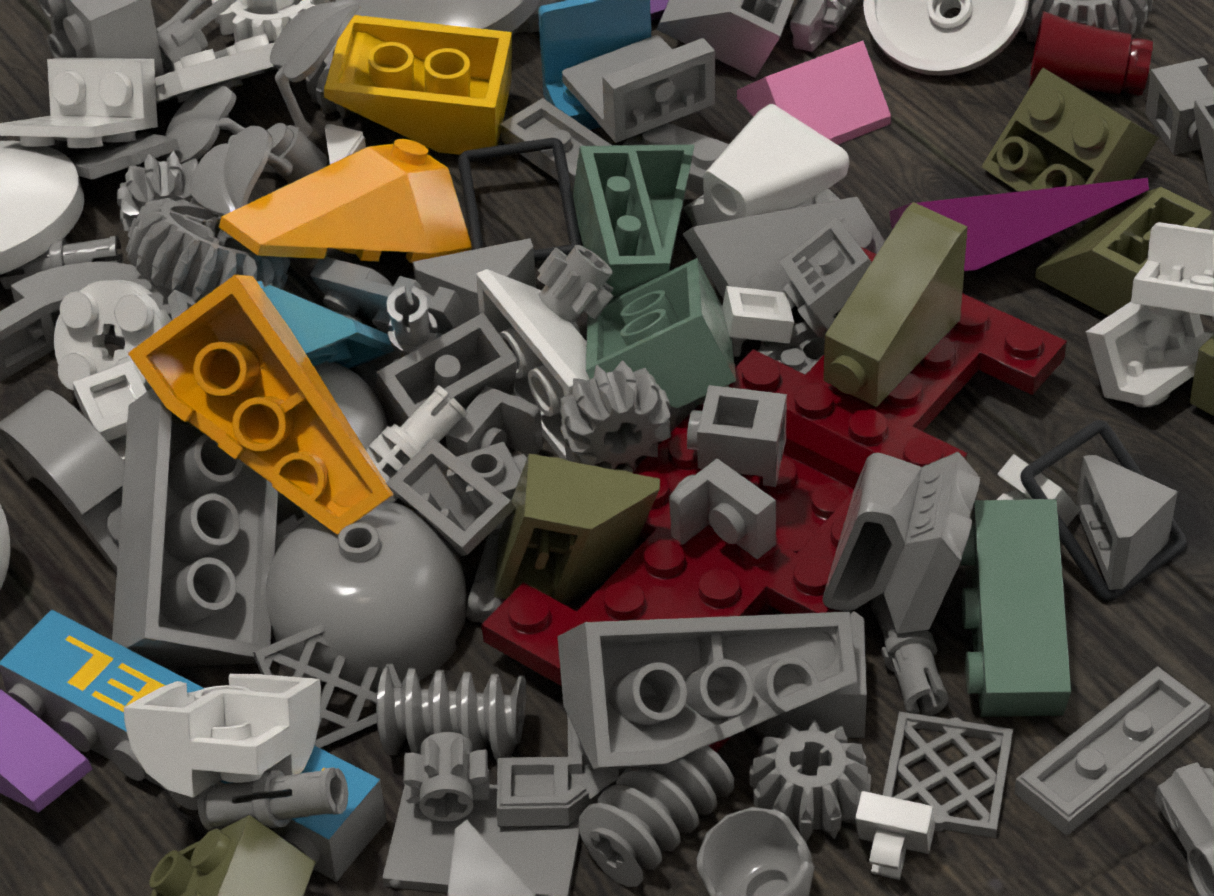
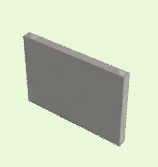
M405 784L383 873V886L448 893L455 828L465 820H468L536 896H570L581 837L579 818L570 825L498 826L497 785L489 784V799H473V809L469 815L456 821H437L422 813L419 802H406Z

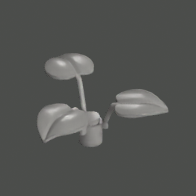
M337 1L312 6L296 15L285 26L275 41L270 53V62L279 69L276 73L275 81L295 123L294 126L278 123L268 130L260 126L244 128L235 121L226 118L235 104L236 95L223 85H211L198 90L178 108L168 126L166 136L177 139L180 150L174 152L179 158V164L194 158L198 160L204 155L192 175L190 191L195 200L205 209L219 216H224L247 205L251 191L266 163L289 184L327 166V156L307 138L313 132V127L305 121L290 88L289 81H302L319 67L355 13L361 8L354 1ZM220 129L228 130L235 134L229 138L228 144H220L209 150L216 141ZM171 153L162 155L161 157L164 161H167V158L170 156Z

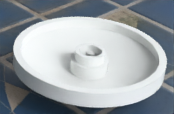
M0 141V275L16 269L47 252L51 244L62 240L70 232L82 213L84 193L77 169L66 155L49 146L26 147L20 146V141Z

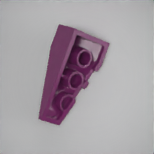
M1148 178L918 202L917 204L967 226L964 272L980 269L1149 190ZM912 203L889 211L892 230L904 211Z

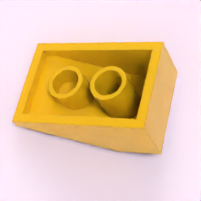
M354 15L337 40L324 86V98L440 153L460 155L467 150L498 146L501 133L500 124L504 119L512 79V32Z

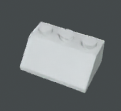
M489 269L476 273L479 313L484 312L518 360L514 390L511 395L519 396L539 407L541 411L542 436L556 454L566 460L565 441L560 429L563 426L560 413V398L573 394V378L590 380L586 372L587 341L580 334L576 322H570L560 317L542 302L539 297L541 290Z

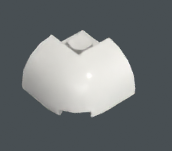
M230 674L229 685L213 686L187 693V683L179 681L160 687L124 707V722L131 750L145 772L169 791L192 798L221 780L234 783L250 782L260 779L264 771L277 769L285 775L300 774L305 769L313 751L320 722V679L262 674Z

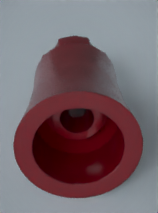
M1043 11L1035 44L1028 89H1030L1038 74L1044 68L1080 90L1120 95L1122 91L1142 96L1148 78L1153 41L1131 39V34L1105 30L1073 22Z

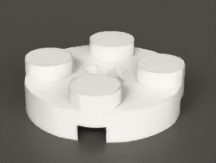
M106 280L88 284L80 291L71 292L64 297L60 304V314L54 332V349L58 363V377L65 387L74 390V381L131 361L132 359L128 352L172 321L166 309L160 310L155 300L149 296V294H152L149 290L131 281ZM115 325V335L124 337L125 340L124 349L115 350L114 358L109 355L108 349L105 348L104 344L105 335L108 334L110 327ZM135 365L146 390H150L152 387Z

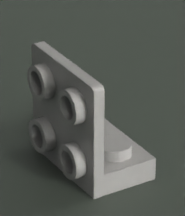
M655 35L562 71V80L564 85L613 141L617 143L714 105L715 50L704 38L672 49L660 36Z

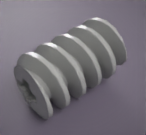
M387 666L383 669L380 677L376 706L377 728L383 750L387 755H397L402 750L407 739L411 753L420 754L422 742L430 735L440 732H454L470 739L474 751L486 750L490 742L493 756L497 763L498 758H511L516 745L520 743L526 707V680L524 676H519L511 695L503 694L499 675L491 674L484 692L478 693L475 690L471 672H464L456 691H449L444 670H436L429 688L421 689L416 668H409L401 687H394L390 669Z
M705 746L664 765L628 768L618 778L616 785L609 786L598 798V803L589 805L579 816V831L582 841L593 860L610 878L627 887L638 886L644 879L641 867L646 870H654L662 861L661 850L673 851L681 842L679 832L691 833L699 824L698 814L709 815L717 807L716 797H727L733 791L734 777L727 764L709 746Z

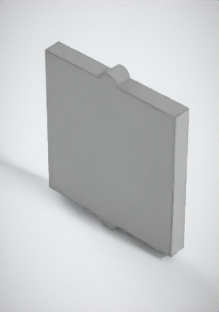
M143 132L135 135L136 140L113 142L69 157V159L75 165L78 176L92 180L127 168L129 165H139L146 160L148 154L156 158L180 149L176 138Z

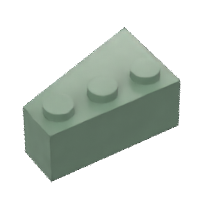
M695 144L580 146L573 189V200L583 247L598 255L611 268L613 273L606 283L613 287L611 292L613 298L670 271Z
M1057 499L975 500L971 514L972 525L960 562V566H965L967 588L962 589V622L964 629H971L974 650V652L966 653L967 693H978L980 717L1063 716L1071 694Z

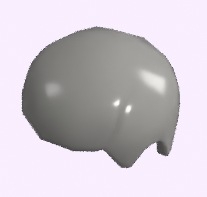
M750 807L726 815L705 834L697 855V870L710 896H809L815 868L812 863V856L804 838L797 831L790 818L784 813L776 810Z

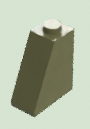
M915 202L904 211L825 334L823 381L835 386L843 393L853 395L877 407L960 321L967 226Z

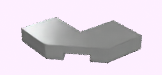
M568 717V757L498 758L497 825H570L579 818L589 805L598 803V798L609 786L616 785V781L626 769L632 767L593 769Z

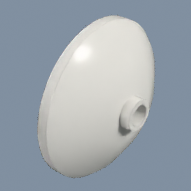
M863 0L865 19L871 35L879 48L900 66L928 75L962 73L979 67L993 59L1009 45L1018 33L1025 19L1029 0ZM956 7L961 9L960 13L954 18L943 17L944 13L950 8Z

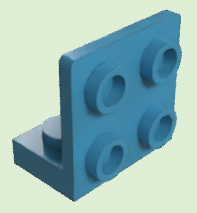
M566 0L541 6L538 9L543 95L545 99L587 129L600 128L599 123L564 85L562 71L651 37L650 0Z

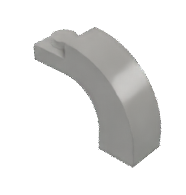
M84 262L59 266L38 272L10 285L15 303L0 311V382L55 350L54 332L60 314V304L69 293L80 291L88 284L97 281H131L149 290L152 293L149 296L155 300L160 310L166 309L172 320L168 296L172 291L165 287L154 285L151 278L142 276L135 266L117 262ZM115 325L111 326L108 334L105 335L104 342L124 347V337L116 336L114 331Z
M44 390L0 421V447L26 482L35 477L53 492L72 514L113 570L117 572L125 462L100 432L74 406L57 393Z

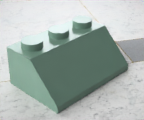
M698 258L611 299L597 319L588 315L586 372L590 379L594 377L596 364L607 373L613 372L623 360L633 372L646 368L649 374L655 378L656 384H659L661 390H665L670 406L680 408L693 401L696 405H703L709 385L729 387V384L736 381L732 338L728 333L722 305Z

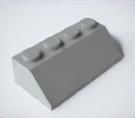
M152 388L128 406L112 641L160 666L170 668L256 663L252 652L269 646L271 640V622L266 602V583L268 572L275 556L278 491L272 487V483L241 460L234 459L219 448L218 443L191 423L184 422L169 411Z

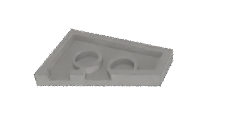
M858 197L695 226L683 233L723 299L726 286L785 292L783 287L791 279L779 262L836 217L839 218L860 247L877 254L885 242ZM787 295L788 300H789V304H790V308L792 309V308L795 307L796 305H795L794 302L791 300V298Z

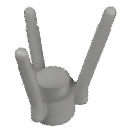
M189 0L169 21L156 28L163 66L169 72L175 71L174 62L180 61L182 57L202 52L203 49L208 47V42L201 29L227 10L237 0H218L193 20L189 18L206 0ZM226 49L214 52L216 59L228 56Z

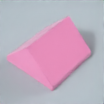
M864 41L766 76L737 90V99L753 117L762 108L769 104H774L837 145L891 124V114Z

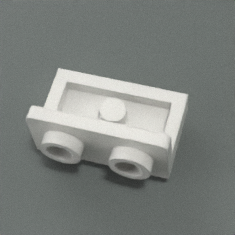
M1161 222L1156 223L1150 233L1148 260L1133 280L1131 303L1149 306L1150 312L1160 316L1180 317L1190 312L1212 316V321L1214 322V230Z
M1131 302L1086 331L1104 397L1133 403L1137 407H1151L1164 402L1169 397L1171 391L1191 377H1194L1198 349L1214 335L1213 333L1204 332L1200 315L1197 313L1187 312L1186 315L1180 317H1165L1150 312L1149 306Z

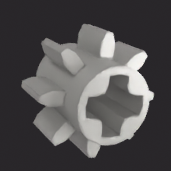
M575 245L568 256L558 248H554L538 270L540 275L537 279L545 284L539 293L540 299L554 313L570 322H576L583 311L592 318L597 319L613 298L611 294L613 287L606 283L613 273L611 268L598 255L581 245Z
M440 732L430 735L422 742L420 754L405 753L403 783L406 784V802H419L422 813L437 821H456L466 817L473 809V799L488 800L490 797L488 752L486 750L474 751L470 739L459 733Z

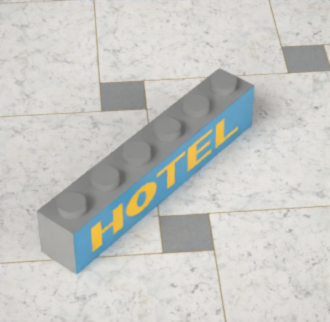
M51 610L0 661V672L7 694L40 718L50 728L61 733L69 744L83 752H88L91 749L110 759L125 775L134 780L141 781L145 778L167 790L145 772L131 750L124 722V707L156 689L176 681L187 683V693L204 689L203 687L54 610ZM314 745L305 769L301 773L323 771L325 768L331 767L339 768L344 774L348 786L346 810L342 814L336 815L322 814L292 818L285 827L272 828L270 830L316 862L313 868L315 871L337 882L387 822L381 781L379 778ZM221 780V781H219L218 783H216L215 785L228 784V783H234V782H227V781ZM167 790L185 808L190 810L198 809V795L192 798Z

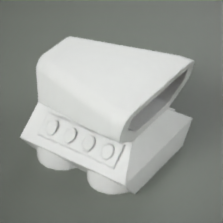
M769 104L755 114L708 168L703 176L704 194L685 206L684 210L692 227L840 200L828 188L846 177L849 167V156L842 147L776 105Z

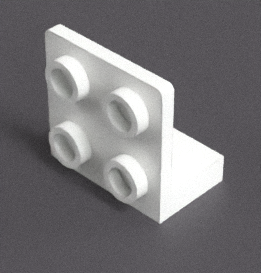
M47 59L51 116L0 123V136H20V146L26 147L55 145V140L67 141L69 148H92L103 146V142L136 140L135 131L158 127L154 59Z

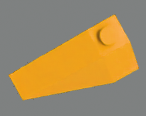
M397 139L394 141V144L366 147L221 216L219 224L220 229L257 256L324 259L328 248H334L346 253L356 254L361 261H379L381 251L407 252V260L413 263L414 261L472 250L469 234L448 167L428 155V149L424 145L408 139Z
M233 275L128 352L130 358L169 411L184 422H189L218 443L219 448L234 459L241 460L272 483L273 488L338 535L344 527L357 522L393 496L392 491L295 335L253 276Z

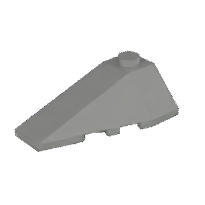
M850 612L585 622L558 636L564 708L593 769L664 765L857 682Z

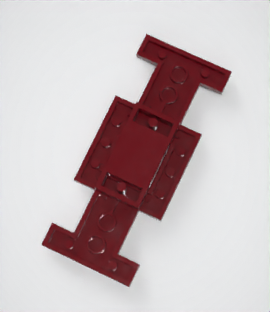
M862 248L869 259L873 261L877 254ZM962 293L960 321L877 407L853 395L843 393L835 386L823 381L824 355L806 374H803L753 349L735 367L736 381L729 384V388L787 394L786 442L776 487L764 486L763 476L742 475L776 500V545L756 559L736 543L729 544L722 540L710 524L684 544H681L671 536L670 495L684 478L689 475H696L702 470L698 469V451L687 449L689 414L670 433L671 437L663 440L658 445V457L647 456L635 468V471L631 472L660 479L659 492L639 536L645 539L643 544L578 611L569 608L523 582L481 624L483 642L562 686L558 636L585 622L776 615L779 611L784 614L842 612L841 610L826 607L823 603V596L853 491L867 458L873 453H882L924 467L959 452L967 461L966 452L923 432L924 429L978 370L1033 395L1065 359L1067 341ZM704 404L698 405L694 410L702 411ZM732 736L708 746L718 753Z

